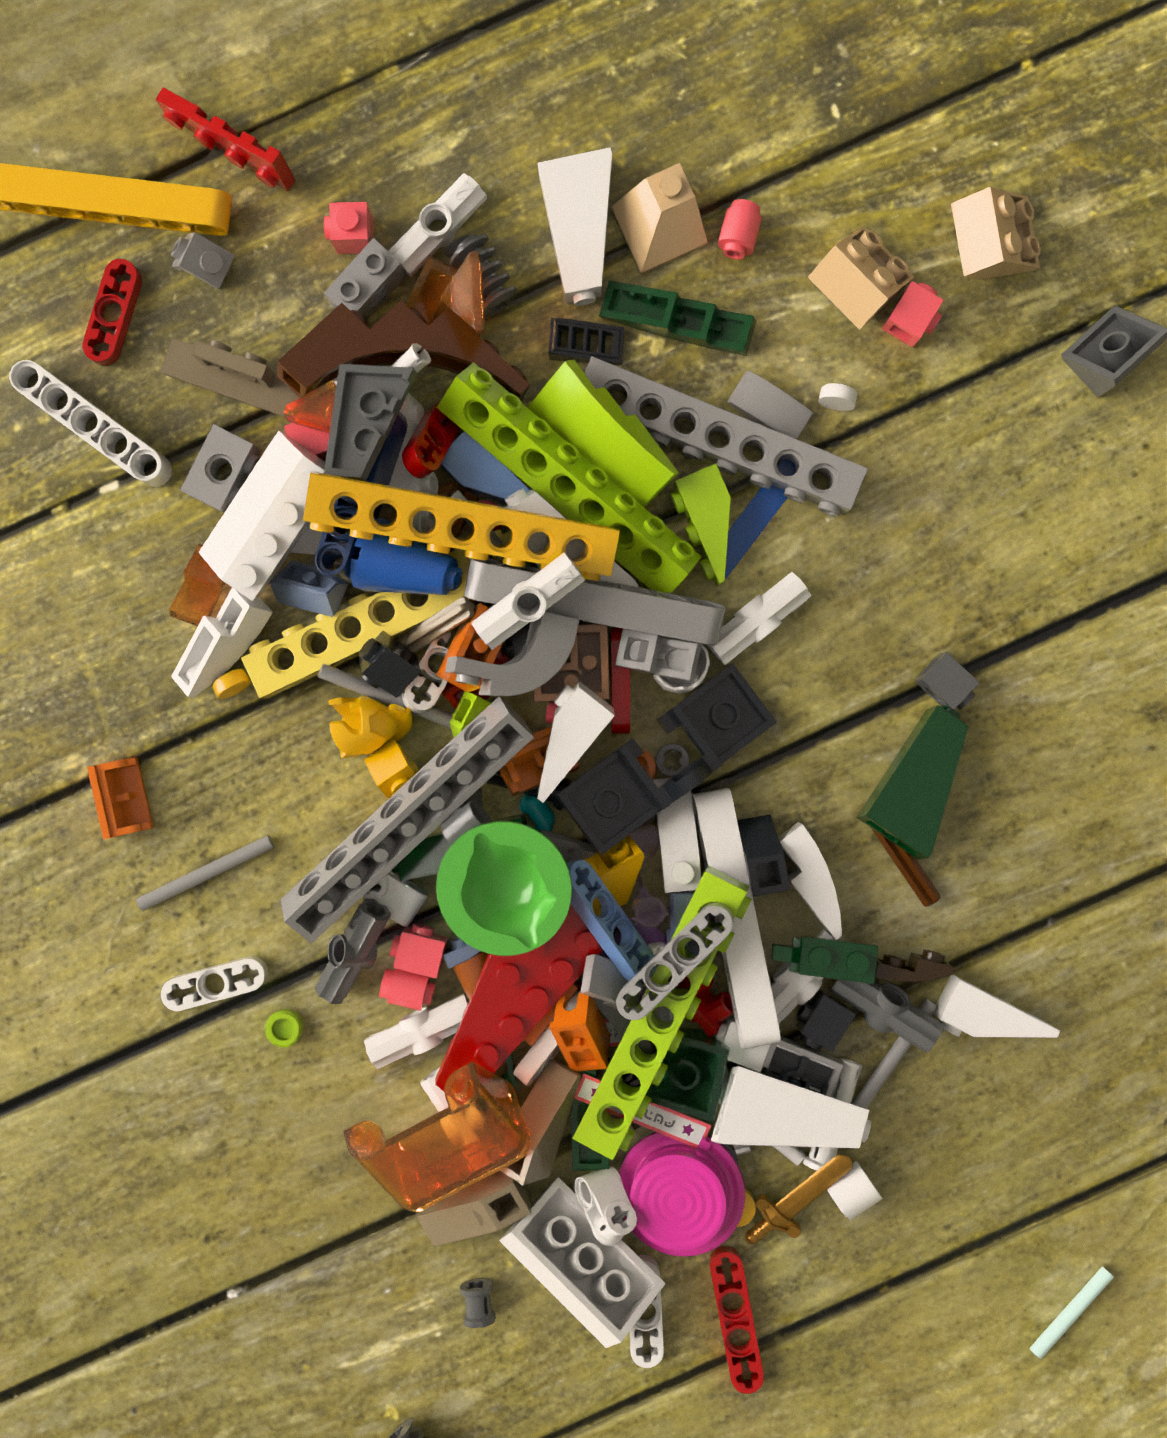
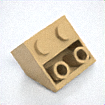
M988 187L951 203L965 277L984 280L1034 271L1040 268L1038 256L1041 249L1039 241L1034 235L1032 224L1034 209L1028 200V196Z
M864 226L837 243L808 276L859 330L874 319L915 278L909 272L907 264L898 256H893L883 246L880 236L872 230H867Z

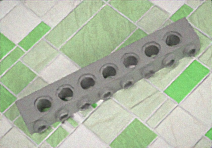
M591 356L585 375L596 389L605 387L609 393L611 391L622 392L626 397V401L619 407L626 416L636 414L659 446L667 448L671 444L681 448V453L690 459L702 461L703 458L716 462L718 469L722 472L736 475L738 471L751 477L749 481L759 487L770 489L771 485L785 490L783 495L793 501L804 503L805 499L819 504L818 510L825 514L838 517L839 513L845 515L851 510L868 468ZM648 404L654 405L659 409L660 416L654 420H647L641 416L640 409ZM680 418L689 419L694 425V430L689 434H681L675 429L674 422ZM713 432H721L727 437L728 445L723 448H716L710 444L708 436ZM750 445L757 447L762 454L761 460L757 462L748 461L743 455V448ZM782 459L790 460L795 466V474L792 476L781 474L777 468V462ZM815 473L824 474L829 480V488L826 490L817 489L812 483V475Z
M500 696L497 697L281 899L284 922L312 944L534 738L524 719Z

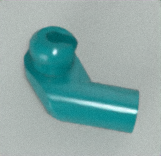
M525 795L522 797L519 803L520 810L524 814L527 813L534 822V829L539 832L541 829L552 832L555 815L547 802L542 803L535 796Z

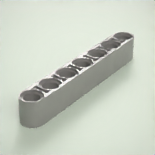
M471 558L464 595L473 600L496 604L511 593L516 584L527 581L539 572L540 568L526 565L525 567H516L503 564L501 560L490 558L487 561ZM585 579L583 583L546 609L545 612L581 621L716 645L726 607L715 602L604 580L594 581ZM525 593L520 596L517 603L521 608L532 609L538 604L539 598L535 594Z

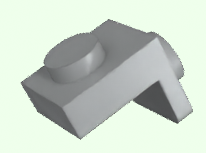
M193 232L187 234L185 238L180 236L171 252V256L175 258L172 267L178 271L183 270L218 289L235 255L198 233Z

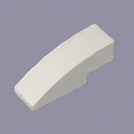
M232 587L217 617L203 616L171 677L188 697L194 698L228 671L247 651L264 628L273 611L260 597L252 601Z
M797 822L778 837L783 851L797 868L788 875L789 882L828 933L837 940L842 936V927L833 880L817 844L805 826Z

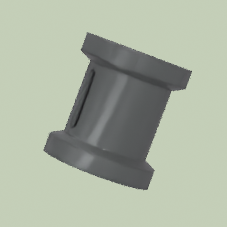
M476 1278L465 1281L460 1285L461 1295L465 1296L466 1314L463 1320L466 1327L483 1328L495 1323L496 1313L491 1308L490 1299L493 1283L490 1279Z

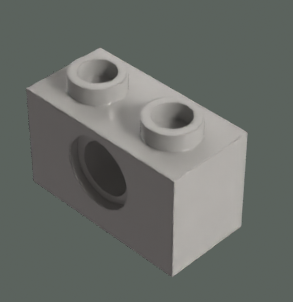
M373 238L323 294L334 309L343 303L350 311H357L367 321L405 279L406 273L401 262Z
M213 424L180 491L225 513L260 460L261 450L254 444ZM224 464H231V475L226 480L220 481L217 477L218 469Z

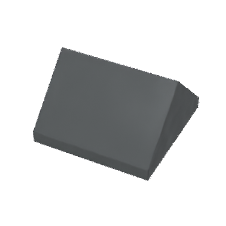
M1113 306L1064 351L1061 356L1063 361L1097 397H1100L1121 382L1167 339V328L1118 306Z

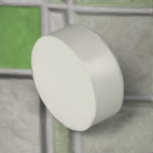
M830 383L821 387L818 402L828 409L850 411L855 408L858 394L852 387L847 385Z

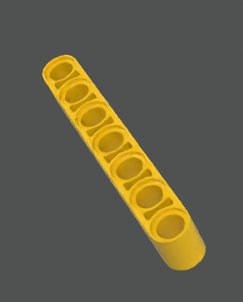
M0 163V210L188 233L196 232L213 236L228 235L232 196L219 189Z

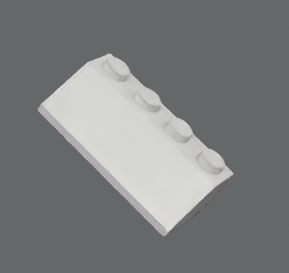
M281 430L277 432L199 551L200 555L222 581L252 601L263 594L310 524V522L303 521L311 471L324 473L325 461Z
M559 1177L531 1204V1214L514 1222L499 1240L605 1348L623 1341L666 1284L622 1240L611 1246L600 1243L593 1235L591 1225L576 1194ZM606 1225L601 1228L602 1231L606 1228Z

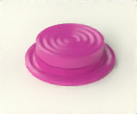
M653 1132L638 1141L623 1160L619 1175L637 1217L636 1226L632 1232L651 1248L674 1256L703 1254L724 1243L739 1224L745 1203L743 1176L731 1153L722 1144L712 1142L711 1136L707 1135L705 1138L703 1135L698 1147L695 1148L658 1132Z

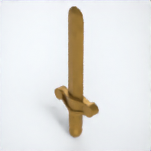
M846 1155L834 1157L778 1203L771 1201L765 1194H758L756 1196V1207L761 1211L764 1218L746 1232V1242L756 1244L759 1239L761 1240L774 1229L788 1233L792 1238L799 1237L801 1234L800 1224L792 1218L848 1173L853 1167L852 1160Z

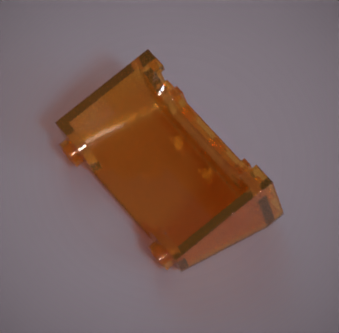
M471 1062L452 1073L446 1081L444 1090L448 1108L388 1140L385 1139L381 1127L371 1121L359 1122L343 1131L347 1148L351 1156L402 1208L413 1212L423 1211L519 1161L527 1154L531 1143L530 1134L512 1083Z

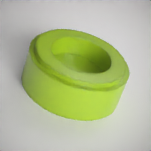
M287 1008L273 1013L265 1025L267 1039L273 1045L282 1048L295 1044L304 1031L302 1017L296 1011Z

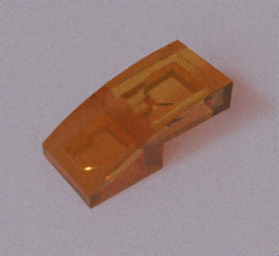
M200 543L183 572L185 580L169 608L171 617L195 626L200 624L203 616L211 617L225 585V582L218 577L200 555L199 551L203 547Z

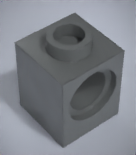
M948 652L938 654L914 679L940 706L945 705L951 710H954L956 707L959 710L963 709L975 697L976 694L972 690L979 684Z

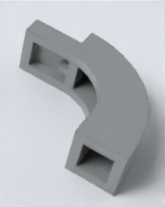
M545 612L540 619L530 622L525 645L512 660L496 665L458 656L448 657L445 672L456 674L455 681L459 683L478 686L479 679L482 680L479 695L515 696L530 692L549 681L564 665L574 645L579 619Z

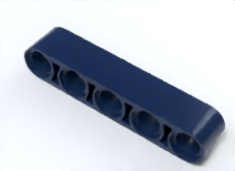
M400 411L370 471L367 482L388 486L390 484L408 427L407 420ZM342 496L335 501L334 508L338 515L351 517L356 513L358 505L353 498ZM380 504L375 508L373 513L374 517H379L383 504ZM334 527V533H322L315 554V564L322 574L335 582L349 584L352 583L350 579L351 558L358 560L361 548L355 546L356 537L349 536L350 532L345 534L346 528ZM343 556L341 566L333 570L335 561Z

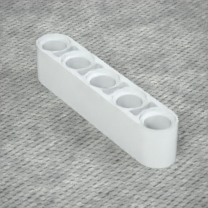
M31 360L19 361L12 367L9 379L11 385L18 392L133 477L153 487L162 486L169 481L172 475V467L166 457L55 375ZM38 373L37 383L33 387L28 388L29 378L33 374ZM67 395L68 402L66 406L58 410L57 402L59 398ZM97 416L96 428L87 432V421L91 417ZM126 438V449L122 453L116 454V443L120 439ZM156 459L157 468L155 472L145 476L144 467L146 463Z

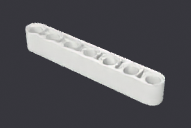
M729 788L692 794L694 816L705 870L709 865L749 885L746 896L752 899L742 920L734 917L731 931L735 934L726 952H721L741 1048L748 1049L779 1043L781 1039L731 791ZM721 913L714 916L715 922H720L724 919V915Z

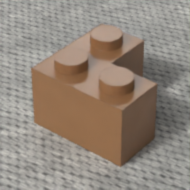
M578 625L574 645L570 653L571 663H564L561 669L549 681L534 689V702H554L566 685L573 688L578 681L603 700H609L607 625Z

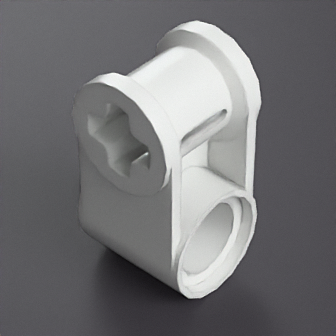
M389 871L378 882L382 887L377 886L373 890L370 889L361 898L375 899L378 903L387 906L391 913L390 919L402 926L408 927L427 899L428 894L409 880L400 881L399 875Z
M609 1166V1169L597 1170L576 1178L574 1187L577 1199L585 1211L593 1230V1235L600 1243L607 1246L615 1245L624 1235L633 1231L637 1222L636 1213L624 1190L621 1176L613 1166ZM606 1225V1228L602 1231L601 1228Z

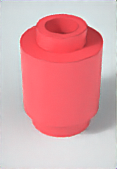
M737 199L732 202L731 207L727 208L718 240V247L723 250V254L726 257L741 260L745 256L753 254L762 220L759 214L760 207L756 203L745 199Z
M386 968L380 986L379 997L387 999L389 1004L422 1011L424 1004L431 1005L436 984L430 983V977L396 968L395 970Z

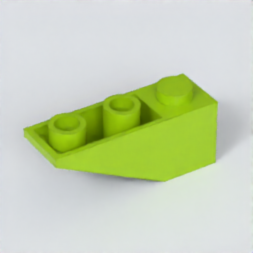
M715 463L676 480L673 486L675 492L670 493L677 513H685L689 526L685 527V531L692 547L699 546L704 559L699 562L707 581L714 580L716 587H718L725 581L731 497Z

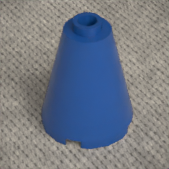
M374 517L380 524L391 523L385 518ZM373 534V540L356 539L355 546L360 547L361 550L358 560L351 558L350 579L355 588L372 592L447 595L451 589H457L460 583L462 570L458 567L457 559L445 553L427 550L428 543L412 541L411 547L399 546L388 543L389 536Z

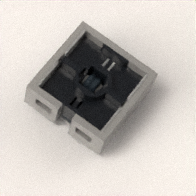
M780 1035V1042L771 1044L761 1074L831 1097L843 1068V1063L840 1059Z

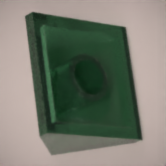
M679 1028L678 1030L685 1034L675 1054L669 1050L667 1051L662 1063L668 1065V1068L659 1086L651 1083L646 1096L652 1098L651 1103L714 1122L730 1048L716 1037H709L703 1029ZM655 1044L653 1046L652 1054L657 1052Z

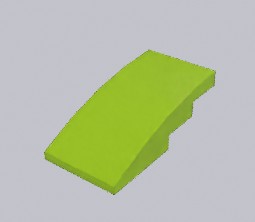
M575 360L565 361L527 407L536 416L544 419L564 440L576 446L579 452L591 463L603 469L613 482L624 491L631 493L644 508L679 473L636 414L626 416L605 387L596 389Z

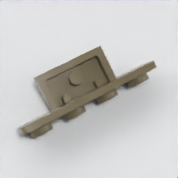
M177 339L170 341L161 367V372L164 375L290 420L302 414L306 402L299 398L266 365L267 360L249 352H245L244 357L231 353L232 348L215 340H210L209 345L196 340L195 346Z

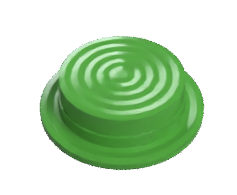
M494 821L468 830L450 846L438 870L436 893L439 908L446 923L462 941L488 954L511 956L527 953L540 947L560 929L571 904L572 881L568 865L562 853L543 833L518 822Z

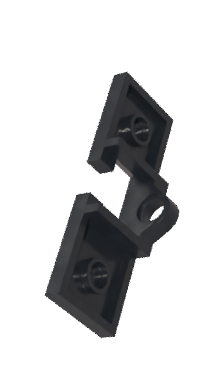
M733 663L657 719L667 734L681 726L701 753L700 757L659 788L636 759L644 752L636 741L631 738L555 795L599 855H603L659 811L694 789L730 757L777 723Z

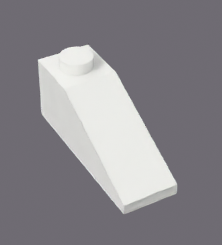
M580 681L573 688L566 685L554 701L558 707L554 713L537 799L542 803L545 802L615 716L614 708Z
M671 778L653 779V782L659 788ZM689 791L656 814L662 881L665 893L696 890L701 880L692 792Z
M955 975L950 976L936 1003L938 1007L933 1013L944 1024V1030L958 1037L962 1031L973 1037L1057 1038L1060 1030L1051 1024Z

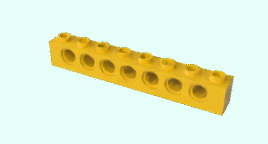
M313 471L310 473L303 521L311 522L310 529L334 533V527L350 529L349 536L373 540V534L389 536L388 543L399 546L411 547L412 541L428 543L427 550L450 554V548L466 550L465 557L487 561L488 555L504 557L503 564L516 567H525L526 561L541 564L540 570L564 552L566 553V546L571 540L581 539L584 545L583 552L579 557L571 560L585 579L599 581L600 575H612L620 534L619 530L612 527ZM342 496L353 498L358 505L356 513L351 517L338 515L334 508L335 501ZM387 503L396 509V517L393 522L380 524L374 519L373 513L378 505ZM420 511L431 512L434 515V525L428 531H418L413 527V518L416 513ZM459 518H467L472 523V531L465 538H456L452 535V524ZM497 525H505L510 531L508 541L502 545H494L490 541V532ZM536 532L545 533L547 537L545 548L539 552L530 551L528 548L530 536Z

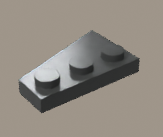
M353 364L339 365L324 474L361 481L367 480L418 374L414 368Z

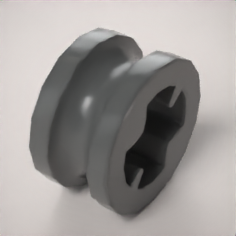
M672 743L662 746L658 750L655 760L659 771L664 775L672 777L688 766L689 756L682 746ZM671 749V753L677 750L682 755L678 759L681 766L676 770H673L672 766H670L669 770L663 766L666 760L663 754Z

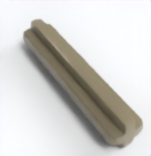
M461 597L396 640L416 653L472 618L476 606L474 602H470L468 597Z

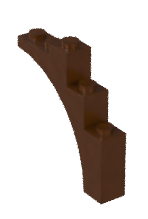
M459 298L429 326L419 311L415 308L407 307L400 300L370 329L360 313L355 310L350 311L341 303L278 360L277 377L304 402L327 385L337 381L340 364L393 365L414 343L421 345V349L417 352L418 354L425 349L430 355L431 362L427 367L440 368L460 374L474 362L480 368L488 371L496 382L509 393L516 395L521 401L524 399L530 386L519 368L513 365L510 366L500 356L499 351L490 341L481 338L486 323L482 320V317L478 316V311L473 306L466 305Z

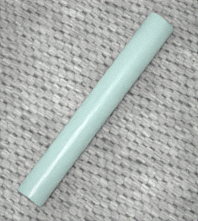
M1102 1266L1032 1344L1030 1350L1039 1359H1042L1111 1282L1114 1276Z

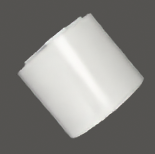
M857 1160L853 1162V1167L848 1173L827 1189L841 1212L850 1221L883 1199Z

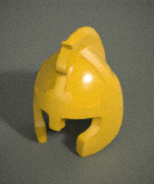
M368 696L357 698L338 697L328 701L329 705H332L343 716L341 721H332L329 724L332 738L340 749L341 758H355L363 754L374 753L375 750L383 747L391 740L399 741L412 727L411 710L397 704L386 706L382 702Z

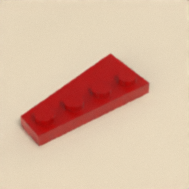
M164 87L161 89L155 100L164 112L162 117L178 130H182L183 127L188 128L194 132L193 137L198 142L213 150L214 146L226 152L224 156L235 166L244 169L245 166L250 167L256 171L255 176L267 186L275 188L278 185L289 191L295 181V177L279 150L272 146H269L266 150L258 144L259 141L255 137L244 131L238 137V133L226 121L217 116H213L208 121L206 119L207 114L199 106Z

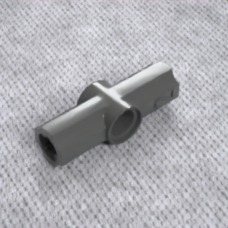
M364 898L357 907L344 934H336L331 938L328 945L329 962L315 986L319 997L324 998L330 1004H341L361 969H369L374 965L377 958L376 941L391 916L387 906L378 903L375 899Z
M836 979L830 989V992L863 1012L865 1021L873 1029L882 1033L892 1031L925 1053L932 1049L943 1031L944 1024L912 1005L907 993L895 984L883 983L881 985L874 981V984Z

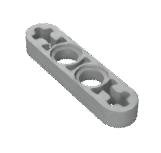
M710 903L688 922L623 986L616 999L619 1013L629 1020H639L646 1016L729 935L734 924V916L730 908L723 903ZM711 913L717 916L721 913L725 917L722 922L725 928L721 930L717 926L714 927L706 937L712 942L707 944L703 935L692 928L697 925L701 932L710 920L707 914ZM683 938H692L698 943L699 954L694 958H685L679 953L678 943ZM662 964L671 970L672 980L669 983L661 985L654 982L651 977V969L655 965ZM643 979L647 988L651 990L644 995L640 1002L643 1008L640 1009L636 1005L629 1008L626 1005L629 999L627 993L635 996L641 991L644 984L638 980ZM652 992H654V993H656V994H658V995L655 996V997H653Z

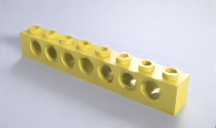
M501 530L494 531L503 543L508 541L510 531L504 534ZM456 549L448 554L457 559L458 567L462 570V583L458 589L450 591L447 595L428 594L427 602L420 607H415L410 602V593L379 592L370 597L369 593L366 592L348 601L350 606L336 612L333 617L318 614L315 616L317 622L305 628L302 624H298L282 632L284 638L270 643L269 639L250 646L248 648L250 654L241 657L259 698H271L317 676L323 663L336 667L358 657L363 645L369 639H375L383 630L396 639L461 597H466L464 591L471 558L465 557L466 550ZM488 555L489 557L498 560L495 555ZM468 598V599L470 600V602L477 601V600H473V599ZM384 603H391L395 609L394 617L388 622H380L377 617L378 608ZM357 618L361 623V631L358 636L348 638L345 635L344 626L348 620ZM318 634H324L328 641L327 648L324 652L316 654L311 648L312 639ZM289 649L294 655V662L289 669L283 670L278 663V658L281 652Z

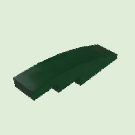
M610 280L599 314L603 319L637 330L747 356L756 324L754 316L719 310L716 304L684 299L676 292Z

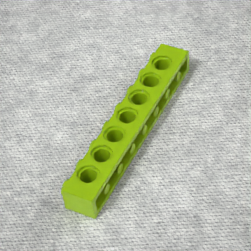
M473 362L455 377L436 408L567 519L619 530L620 534L615 560L648 588L670 594L676 589L702 557L687 541L679 538L665 526L659 517L652 515L638 503L631 493L624 491L613 482L603 469L596 467L579 452L576 446L564 440L544 419L539 418L523 405L516 395L509 393L496 382L488 371L480 368Z
M708 865L673 937L710 903L718 902L725 904L730 908L734 917L742 920L752 900L746 896L749 885ZM722 920L716 923L709 921L701 932L697 925L692 929L701 933L707 944H710L712 941L706 938L707 934L716 926L721 930L725 927L722 924ZM731 931L687 975L691 986L685 989L675 987L646 1016L639 1020L630 1021L572 1139L611 1160L614 1159L618 1149L626 1152L635 1134V1131L629 1127L635 1116L640 1119L643 1118L652 1098L646 1096V1093L651 1083L659 1086L668 1068V1065L662 1063L668 1050L675 1054L685 1034L678 1029L684 1017L692 1020L701 1002V999L695 997L701 984L709 986L718 968L712 961L718 950L723 953L726 952L735 934ZM683 938L678 943V951L685 958L697 956L688 949L687 943L693 940L692 938ZM659 964L652 979L657 984H667L671 981L672 972L667 966ZM647 988L644 995H646L651 990ZM652 992L653 997H655V996L658 995V994ZM658 1007L670 1009L674 1019L668 1022L661 1021L657 1018L655 1009ZM642 1040L651 1041L655 1044L657 1052L654 1054L642 1052L638 1042ZM626 1073L636 1075L641 1085L636 1087L627 1085L622 1075ZM610 1106L618 1107L623 1112L624 1117L614 1119L607 1113L606 1108Z

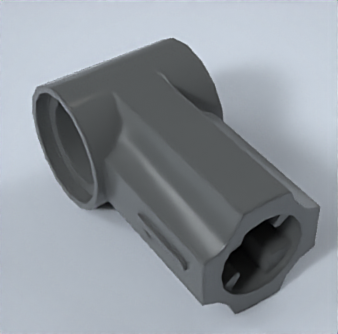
M481 788L456 809L448 819L441 823L443 835L451 845L468 830L481 824L492 822L488 813L483 808Z

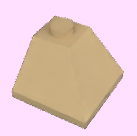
M680 163L645 178L611 206L614 217L641 275L708 244L695 195Z

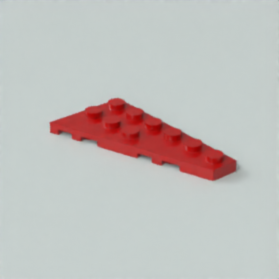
M571 904L560 929L540 947L519 955L499 956L488 954L476 982L475 990L469 1003H467L460 1025L454 1038H452L435 1078V1085L462 1107L466 1106L584 972L586 956L599 955L603 950Z

